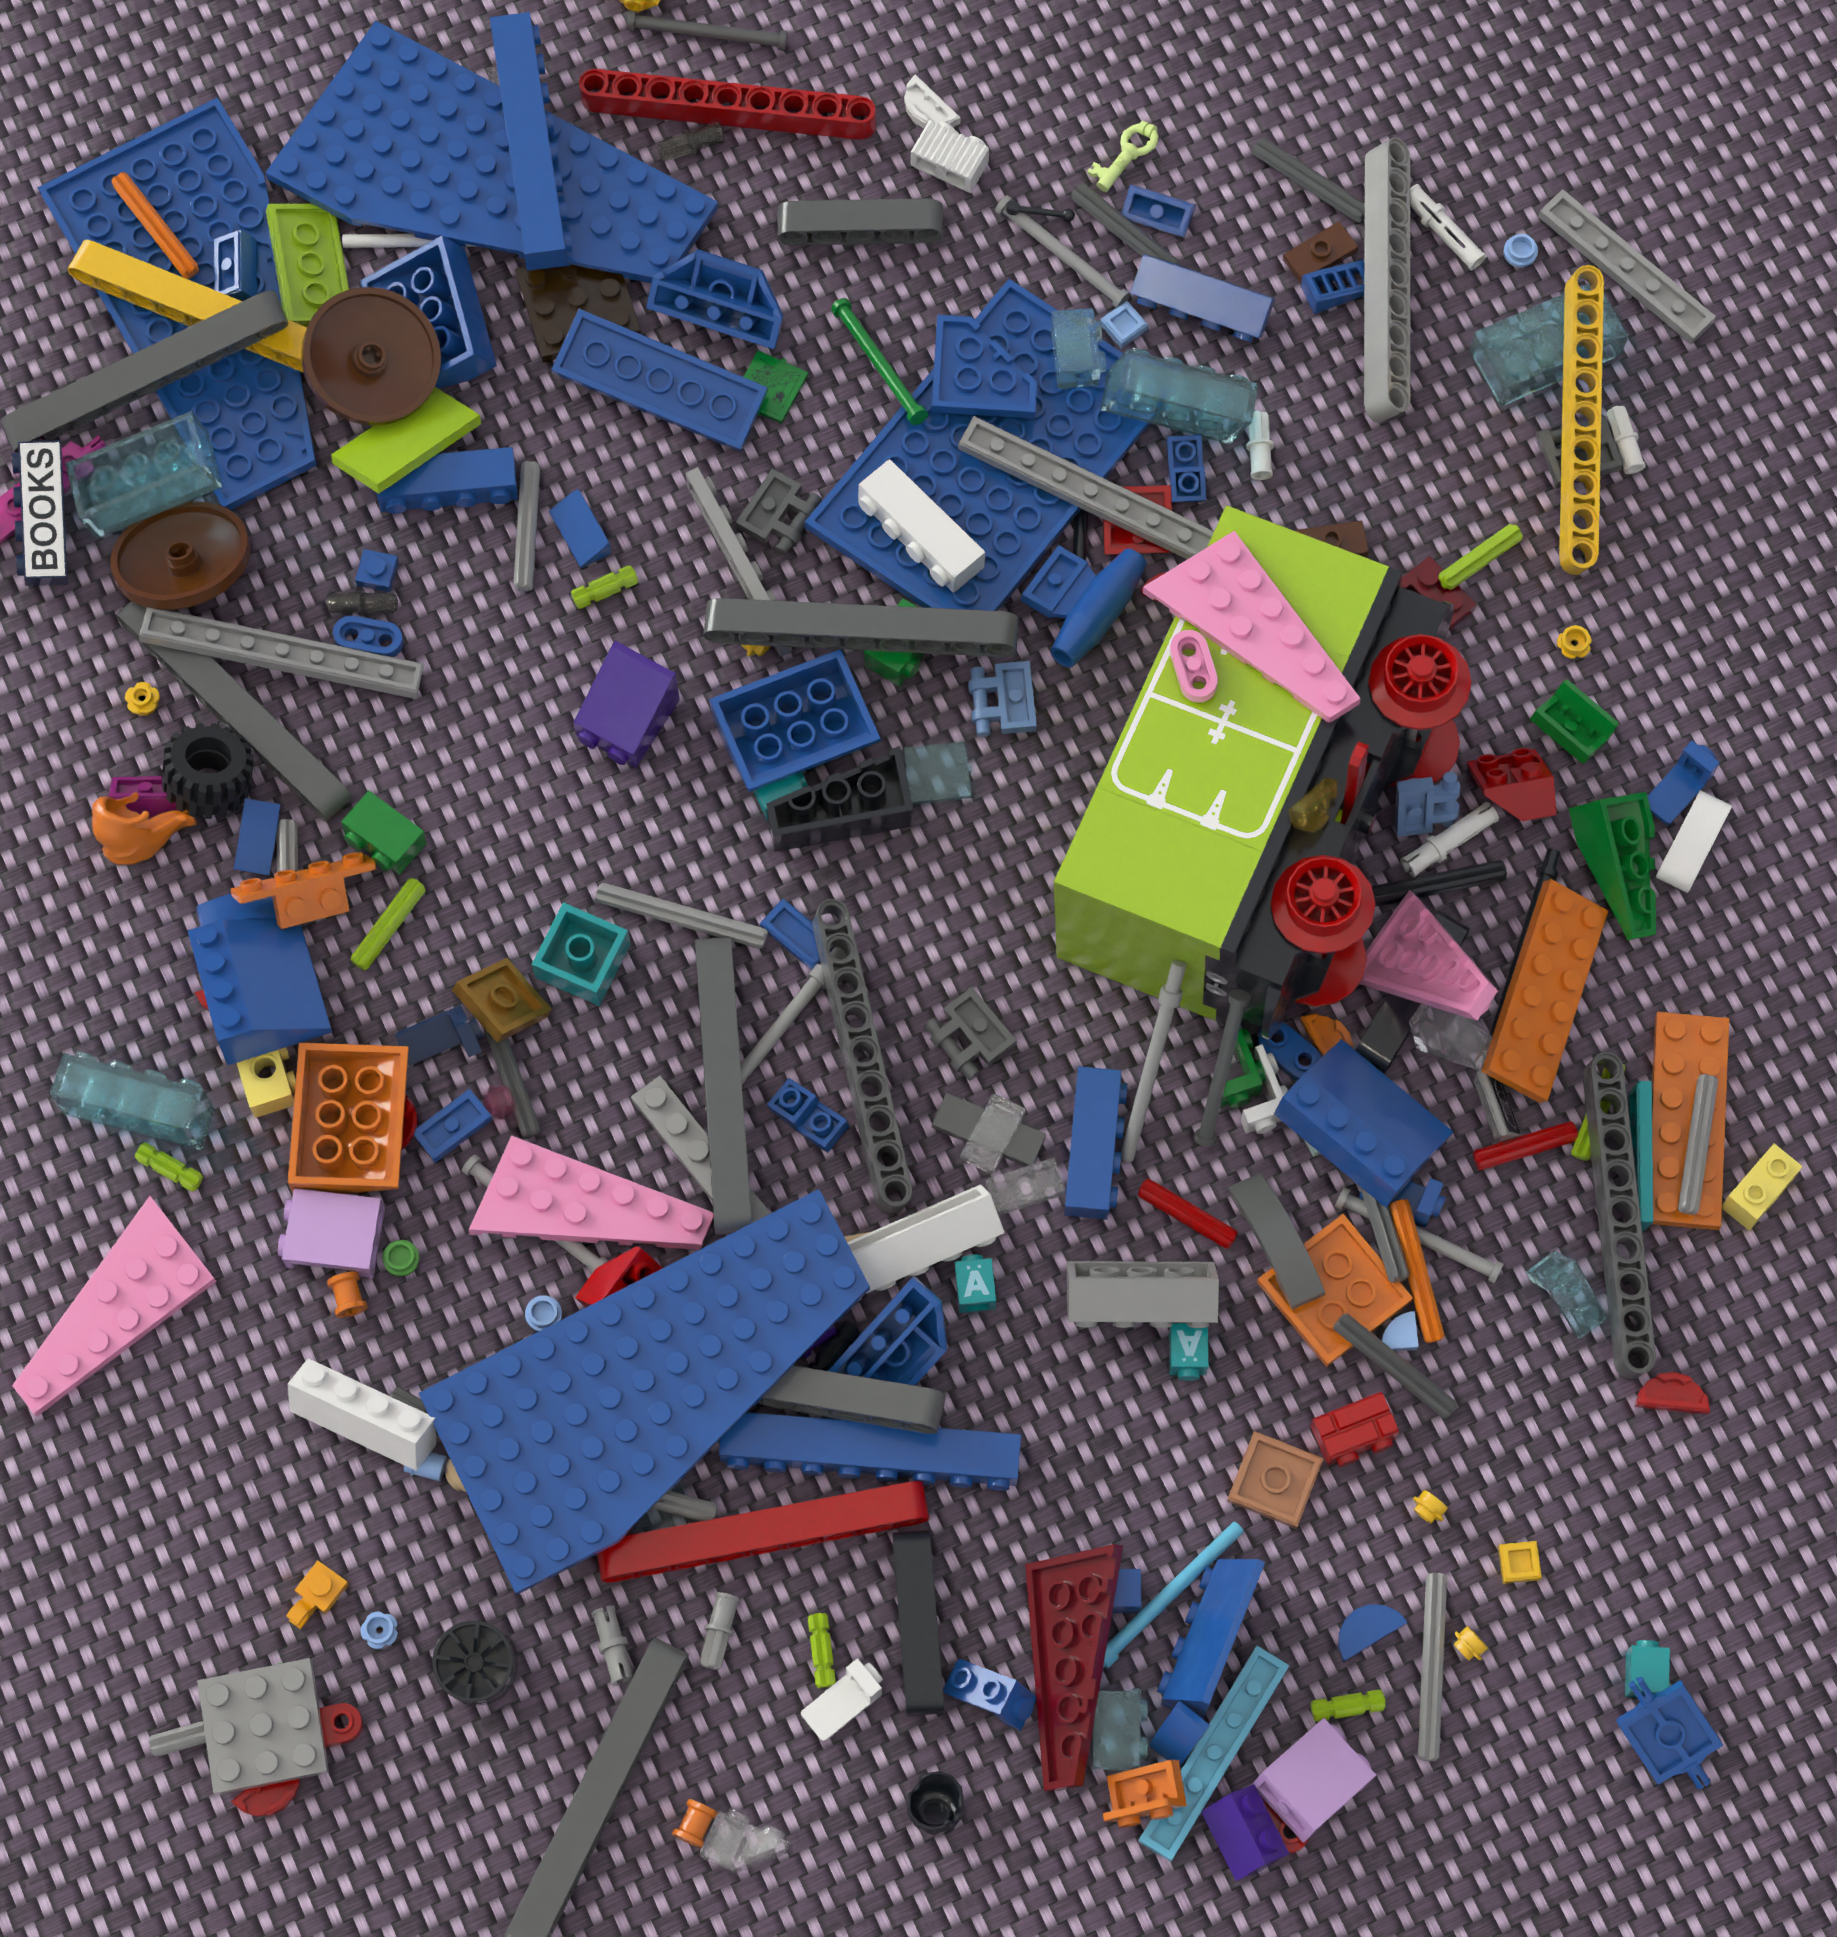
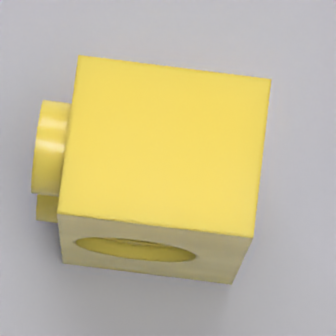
M287 1047L237 1063L247 1101L255 1118L294 1106L295 1097L293 1093H295L296 1077L294 1071L287 1072L284 1060L290 1059ZM273 1066L276 1068L271 1077H258L259 1072L264 1067Z
M1774 1143L1730 1193L1723 1203L1722 1209L1750 1231L1795 1179L1803 1166Z

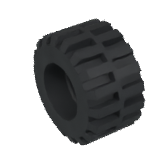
M197 723L195 728H190L189 726L182 728L181 734H173L171 742H167L164 748L162 788L163 792L167 793V800L170 804L176 803V809L179 811H189V816L197 817L199 814L204 815V819H212V815H218L219 818L227 816L228 810L234 813L239 809L240 804H244V798H248V793L251 791L253 772L251 747L249 743H244V737L240 733L234 735L233 729L227 726L222 729L216 723H211V726ZM211 768L220 772L208 774L196 771V769Z

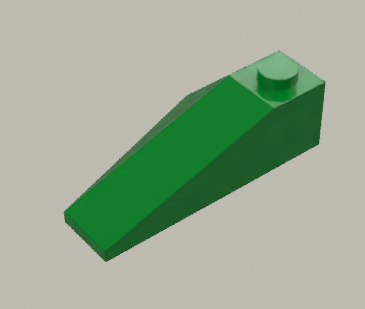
M1647 792L1600 799L1569 808L1577 845L1627 940L1656 935V893L1650 887V871L1655 870V858L1650 857L1649 839L1655 838V826Z

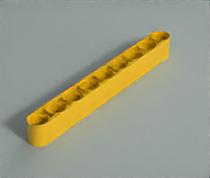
M84 240L67 269L74 279L83 284L189 327L242 302L91 240ZM288 320L289 324L283 330L244 348L304 373L301 349L307 327Z
M1591 265L1581 266L1568 279L1565 285L1559 560L1563 570L1571 575H1580L1595 564L1599 555L1604 279L1601 271ZM1582 278L1588 281L1591 291L1581 289L1577 280ZM1577 312H1583L1588 315L1590 325L1582 324L1577 318ZM1576 346L1585 347L1589 352V359L1580 357ZM1580 379L1586 382L1589 392L1584 393L1578 390L1576 380ZM1576 413L1583 414L1587 418L1588 427L1580 426L1576 422ZM1575 447H1580L1586 451L1587 461H1582L1576 457ZM1574 481L1582 482L1586 486V495L1576 492L1573 485ZM1573 515H1579L1584 518L1586 529H1579L1575 526ZM1573 549H1578L1584 553L1586 559L1584 564L1574 560L1572 555Z

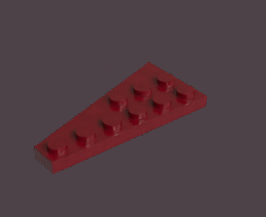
M1112 1544L1025 1564L1044 1791L1055 1792L1081 1787L1084 1784L1123 1545Z

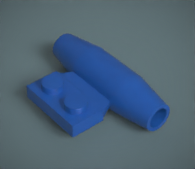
M1060 545L1056 547L1021 596V602L1046 617L1065 619L1050 651L1056 662L1071 668L1102 640L1131 600L1146 568V560L1140 553L1133 549H1124L1100 573L1095 575L1087 561Z

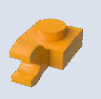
M317 1560L295 1589L296 1594L302 1597V1599L286 1615L289 1618L288 1621L301 1630L316 1609L326 1615L348 1587V1582Z

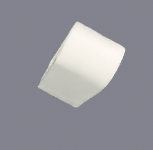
M1700 790L1656 878L1688 893L1732 805Z

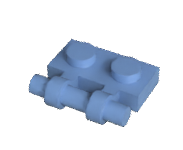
M1030 661L995 664V677L985 678L983 667L970 669L971 681L968 682V688L974 702V710L971 712L972 723L976 725L977 736H989L991 734L990 723L1000 721L1001 734L1036 731L1037 724ZM997 692L998 706L988 707V693Z
M1446 772L1440 784L1435 786L1432 777L1412 778L1396 782L1395 830L1397 837L1432 833L1434 823H1441L1444 827H1450L1455 823V819L1459 815V804L1456 799L1460 796V783L1457 781V775L1454 772Z

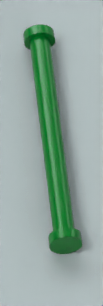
M841 298L835 301L831 306V312L836 318H840L899 400L908 413V421L911 425H919L924 422L928 417V411L924 406L918 405L852 312V305L849 300Z

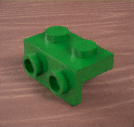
M1569 680L1563 681L1555 694L1536 709L1530 718L1544 733L1549 735L1582 764L1586 763L1606 745L1619 726L1617 720Z

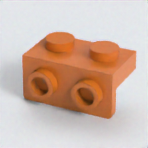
M1167 1760L1107 1776L1113 1811L1103 1813V1819L1107 1822H1118L1119 1828L1141 1824L1140 1818L1149 1815L1151 1820L1174 1816L1173 1809L1187 1806L1179 1760Z

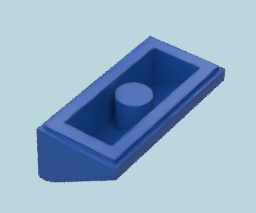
M1131 184L1121 214L1130 221L1185 238L1197 204Z
M240 229L214 239V290L244 301L257 295V242L253 236Z
M579 489L570 493L549 511L580 569L612 554L608 539Z

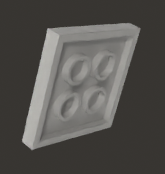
M310 1658L197 1680L213 1794L221 1795L329 1773L313 1663Z

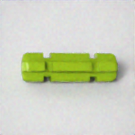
M627 565L618 569L619 573L617 574L612 572L589 582V586L586 588L582 585L573 589L571 597L578 609H582L591 605L590 601L592 600L598 602L620 592V588L623 586L627 589L636 585L638 577L631 565Z
M147 1142L140 1145L135 1154L138 1162L147 1167L151 1165L152 1170L175 1183L180 1181L181 1186L191 1192L198 1189L203 1180L200 1172L191 1167L187 1169L186 1164L163 1151L158 1153L157 1148Z
M815 1613L808 1616L809 1632H812L810 1642L813 1667L817 1670L814 1671L815 1684L817 1688H829L836 1683L834 1669H831L834 1663L830 1633H827V1630H829L828 1615L826 1613Z
M1378 1689L1367 1691L1366 1695H1362L1360 1692L1332 1697L1331 1701H1327L1326 1698L1313 1700L1310 1708L1313 1720L1319 1722L1323 1718L1329 1720L1330 1716H1334V1719L1361 1715L1366 1710H1369L1370 1713L1383 1711L1386 1707V1702L1382 1690Z

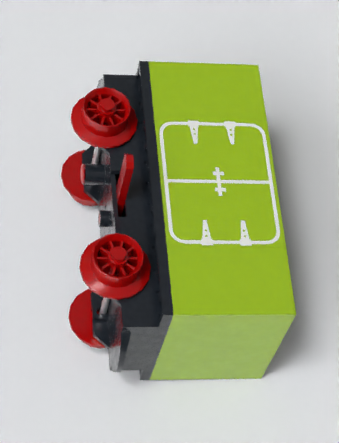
M1226 505L1207 547L1231 532H1236L1361 698L1360 704L1331 723H1328L1295 700L1293 695L1277 683L1272 684L1262 677V673L1248 663L1245 665L1205 636L1204 638L1206 639L1218 678L1217 690L1215 695L1208 701H1190L1181 692L1170 656V644L1173 637L1181 631L1194 630L1200 633V630L1184 618L1179 619L1175 616L1055 877L1057 958L1157 998H1159L1161 987L1167 983L1172 961H1182L1186 963V969L1180 988L1183 994L1179 1007L1225 1025L1230 1008V1003L1228 1002L1229 992L1234 989L1244 990L1251 995L1249 1006L1244 1009L1242 1020L1262 1027L1261 1037L1269 1040L1274 1033L1278 1032L1290 1003L1296 1002L1314 1007L1335 1004L1352 994L1363 979L1367 956L1362 937L1372 924L1376 903L1371 884L1361 870L1351 864L1363 835H1369L1377 816L1375 807L1386 785L1396 787V782L1428 777H1432L1434 784L1441 780L1443 775L1454 766L1457 761L1460 740L1456 724L1452 719L1459 715L1468 702L1472 680L1467 662L1455 647L1445 642L1453 616L1454 604L1447 601L1439 602L1402 588L1403 572ZM1186 649L1182 652L1183 655L1188 657L1195 654L1192 649ZM1195 682L1192 686L1195 689H1202L1205 687V684Z

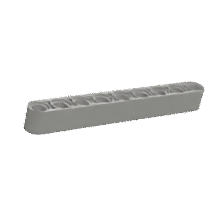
M1396 137L1368 151L1365 156L1364 406L1369 418L1377 423H1381L1406 411L1410 407L1411 401L1410 151L1405 142Z

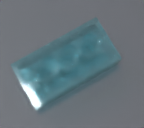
M1589 283L1580 287L1585 291H1591ZM1565 293L1474 332L1470 353L1501 407L1563 380ZM1605 294L1603 300L1602 363L1622 355L1628 338V334ZM1577 312L1578 320L1582 324L1590 325L1588 315L1583 312ZM1576 346L1578 355L1589 359L1588 350L1583 346Z
M1127 349L1107 372L1101 410L1231 444L1252 423L1258 384L1249 382L1246 377L1241 375L1227 376L1215 373L1216 371L1211 367H1193L1183 364L1177 358L1166 357L1162 359L1151 356L1148 351L1143 349Z
M192 411L65 463L79 520L96 539L223 487L209 433Z
M76 1052L75 1056L63 1053L50 1091V1095L64 1115L202 1150L215 1111L206 1093L197 1082L188 1079H180L179 1083L166 1079L167 1077L164 1074L153 1070H146L145 1074L132 1071L131 1066L118 1061H111L110 1065L97 1062L96 1057L84 1052Z

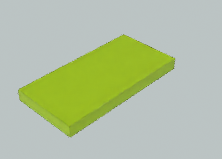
M268 204L266 215L282 309L287 320L307 327L314 314L326 301L341 292L349 290L337 217L314 204Z
M434 387L426 401L414 413L394 423L374 425L331 454L332 463L380 494L481 425L480 414Z

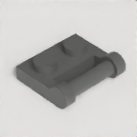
M1601 414L1600 476L1621 471L1623 462L1607 420ZM1588 421L1580 423L1579 425L1583 427H1588ZM1548 429L1537 431L1536 440L1538 447L1543 452L1555 487L1559 488L1561 487L1562 448L1556 450L1555 444L1562 443V429L1551 432ZM1575 447L1576 457L1582 461H1587L1586 451L1580 447Z

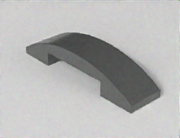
M1256 1174L1227 1187V1191L1243 1220H1247L1275 1272L1276 1281L1291 1309L1293 1310L1324 1296L1325 1290L1297 1230L1262 1174Z

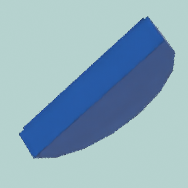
M1369 1604L1355 1609L1344 1620L1339 1631L1338 1651L1343 1663L1408 1623L1407 1620L1398 1611L1385 1605Z

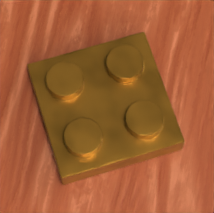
M504 958L457 981L452 989L497 1043L546 1019L552 1011L550 1006L508 958Z

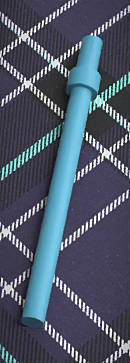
M1233 1521L1107 1643L1103 1668H1110L1119 1659L1117 1654L1179 1596L1206 1567H1209L1244 1533V1530L1238 1523Z

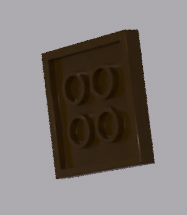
M571 264L570 266L527 271L526 266L515 269L543 363L556 360L578 309L641 334L622 274Z

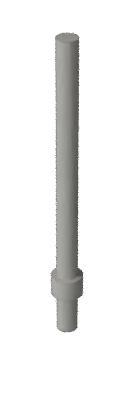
M835 947L831 951V955L836 959H844L847 956L845 951L839 947ZM820 964L815 965L808 974L810 979L740 1064L742 1085L818 990L826 987Z
M1179 960L1172 961L1167 983L1161 987L1158 1002L1161 1005L1121 1149V1159L1127 1162L1134 1160L1173 1013L1181 1002L1183 991L1180 988L1186 963Z

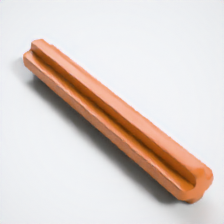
M121 172L118 176L113 177V188L183 278L190 279L199 272L196 261L129 175Z
M1408 1199L1393 1201L1389 1204V1209L1410 1273L1408 1282L1423 1339L1426 1343L1437 1342L1444 1339L1445 1335L1410 1202Z

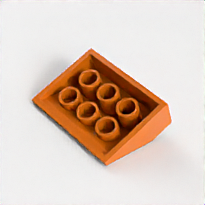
M299 1043L288 1185L292 1194L294 1188L339 1194L399 1189L409 1054L408 1046Z

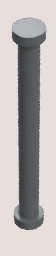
M631 10L627 20L628 31H635L638 28L776 46L781 51H786L788 31L781 30L780 33L643 16L637 15V11Z
M1234 989L1229 992L1228 1002L1230 1003L1224 1033L1201 1127L1196 1130L1194 1141L1205 1147H1211L1216 1142L1217 1135L1214 1131L1244 1009L1249 1006L1251 995L1241 989Z

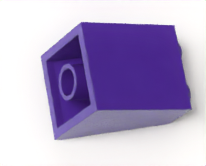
M614 641L573 722L577 739L589 748L595 749L597 746L608 752V757L620 765L628 763L636 768L680 701L676 673Z

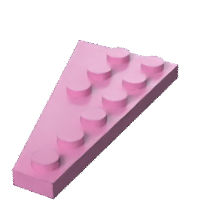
M1235 531L1143 587V594L1152 600L1156 599L1169 608V612L1179 619L1184 618L1198 628L1202 635L1245 665L1248 663L1262 673V677L1272 684L1277 683L1293 695L1295 700L1326 722L1331 723L1360 704L1361 698Z
M1411 890L1408 891L1366 950L1367 961L1364 976L1359 983L1476 1021L1488 1010L1491 1000L1498 992L1495 986Z
M511 1136L470 1225L469 1235L482 1236V1233L502 1234V1237L516 1238V1235L536 1236L541 1240L587 1243L613 1241L618 1242V1245L644 1243L655 1244L657 1247L700 1250L713 1223L714 1215L713 1212Z
M151 1196L145 1201L12 1385L36 1417L216 1283L214 1277Z

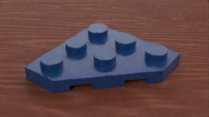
M937 315L931 412L1035 419L1037 381L1028 372L1025 374L1013 362L1014 358L996 340L992 341L981 330V325L972 317Z

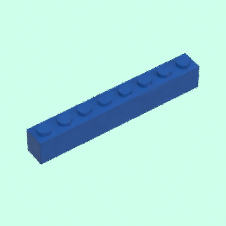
M530 12L490 17L526 269L530 271L567 266L566 252H572L570 231L563 232L561 222H568L565 201L558 202L557 192H563L561 171L554 172L552 164L559 162L556 142H549L548 133H554L552 112L545 113L544 104L550 103L548 85L547 83H540L539 77L541 74H546L543 53L536 54L535 50L536 45H541L538 24H531Z
M746 1412L720 1438L719 1457L720 1462L727 1463L728 1468L738 1470L749 1469V1465L764 1466L765 1471L775 1473L786 1472V1468L801 1469L802 1474L812 1476L823 1475V1471L838 1472L839 1477L849 1479L860 1478L861 1474L875 1475L876 1480L895 1482L898 1480V1477L913 1478L912 1482H923V1485L935 1484V1480L950 1481V1485L954 1487L969 1488L972 1487V1483L987 1484L988 1489L1006 1491L1009 1490L1010 1486H1017L1021 1434L939 1428L936 1434H926L847 1420Z

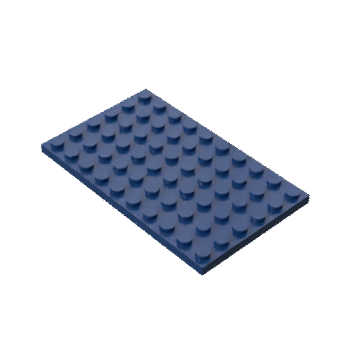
M1011 279L1006 281L974 320L981 325V330L992 341L996 340L1014 358L1013 362L1025 374L1028 372L1037 381L1035 419L931 412L933 368L912 393L918 405L924 406L928 411L926 420L919 425H911L907 419L908 413L901 406L805 521V529L922 608L999 611L1081 510V508L959 450L958 444L973 416L1106 479L1175 395L1176 387ZM889 459L985 551L984 568L954 593L946 585L940 586L936 583L930 574V570L922 562H915L907 553L906 546L898 538L894 540L889 537L884 531L882 523L874 515H867L858 503L859 483Z

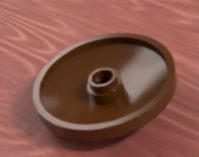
M361 287L346 290L333 296L317 310L308 324L303 337L301 360L309 387L327 409L339 417L354 423L386 425L408 417L419 409L429 397L439 377L441 351L432 324L414 303L390 290Z
M180 502L155 509L129 525L119 536L112 549L110 566L117 587L132 602L153 609H181L206 602L231 587L247 567L251 554V545L245 525L231 510L209 502Z

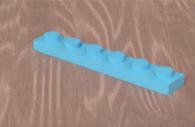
M1256 1646L1209 1723L1210 1726L1206 1733L1197 1743L1181 1769L1187 1806L1173 1809L1174 1816L1150 1820L1138 1840L1139 1843L1169 1862L1173 1860L1290 1665L1261 1647Z

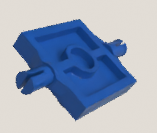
M1643 1677L1636 1678L1642 1691L1635 1681L1632 1680L1629 1687L1640 1702L1635 1708L1617 1718L1616 1721L1656 1783L1659 1785L1674 1775L1687 1772L1697 1789L1704 1788L1697 1775L1707 1786L1711 1780L1700 1764L1707 1755L1722 1747L1723 1744L1682 1680L1654 1694L1645 1683Z

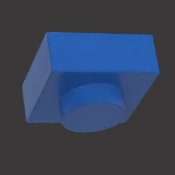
M363 549L355 578L356 586L391 592L399 563L398 557L396 555Z

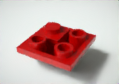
M1518 748L1509 754L1498 756L1485 754L1479 756L1477 760L1466 761L1467 769L1484 796L1519 820L1527 821L1557 815L1554 776L1536 749Z
M636 1246L597 1267L575 1299L586 1308L663 1269V1267L641 1247Z

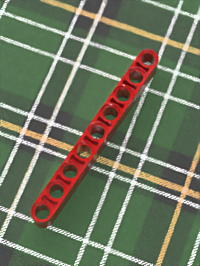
M589 69L579 79L581 102L584 108L595 113L857 140L871 137L876 129L875 105L872 100L863 96L602 69ZM592 89H600L598 92H589ZM626 92H632V93H634L633 95H630V96H624V95H622V94H624V93H626ZM658 96H667L665 99H656ZM692 99H699V100H700V101L697 102V103L688 102V101H690V100H692ZM727 102L734 103V104L731 105V106H723V105H722V104L727 103ZM758 106H766V107H767V108H765V109H763V110L755 109V107H758ZM792 109L800 110L797 113H790L788 111ZM824 113H833V114H834V115L828 116V117L822 116V114H824ZM858 116L867 117V118L864 119V120H857V119H855V117H858Z
M913 1481L626 1535L619 1543L598 1553L597 1560L601 1582L612 1583L918 1525L929 1521L930 1516L923 1482Z

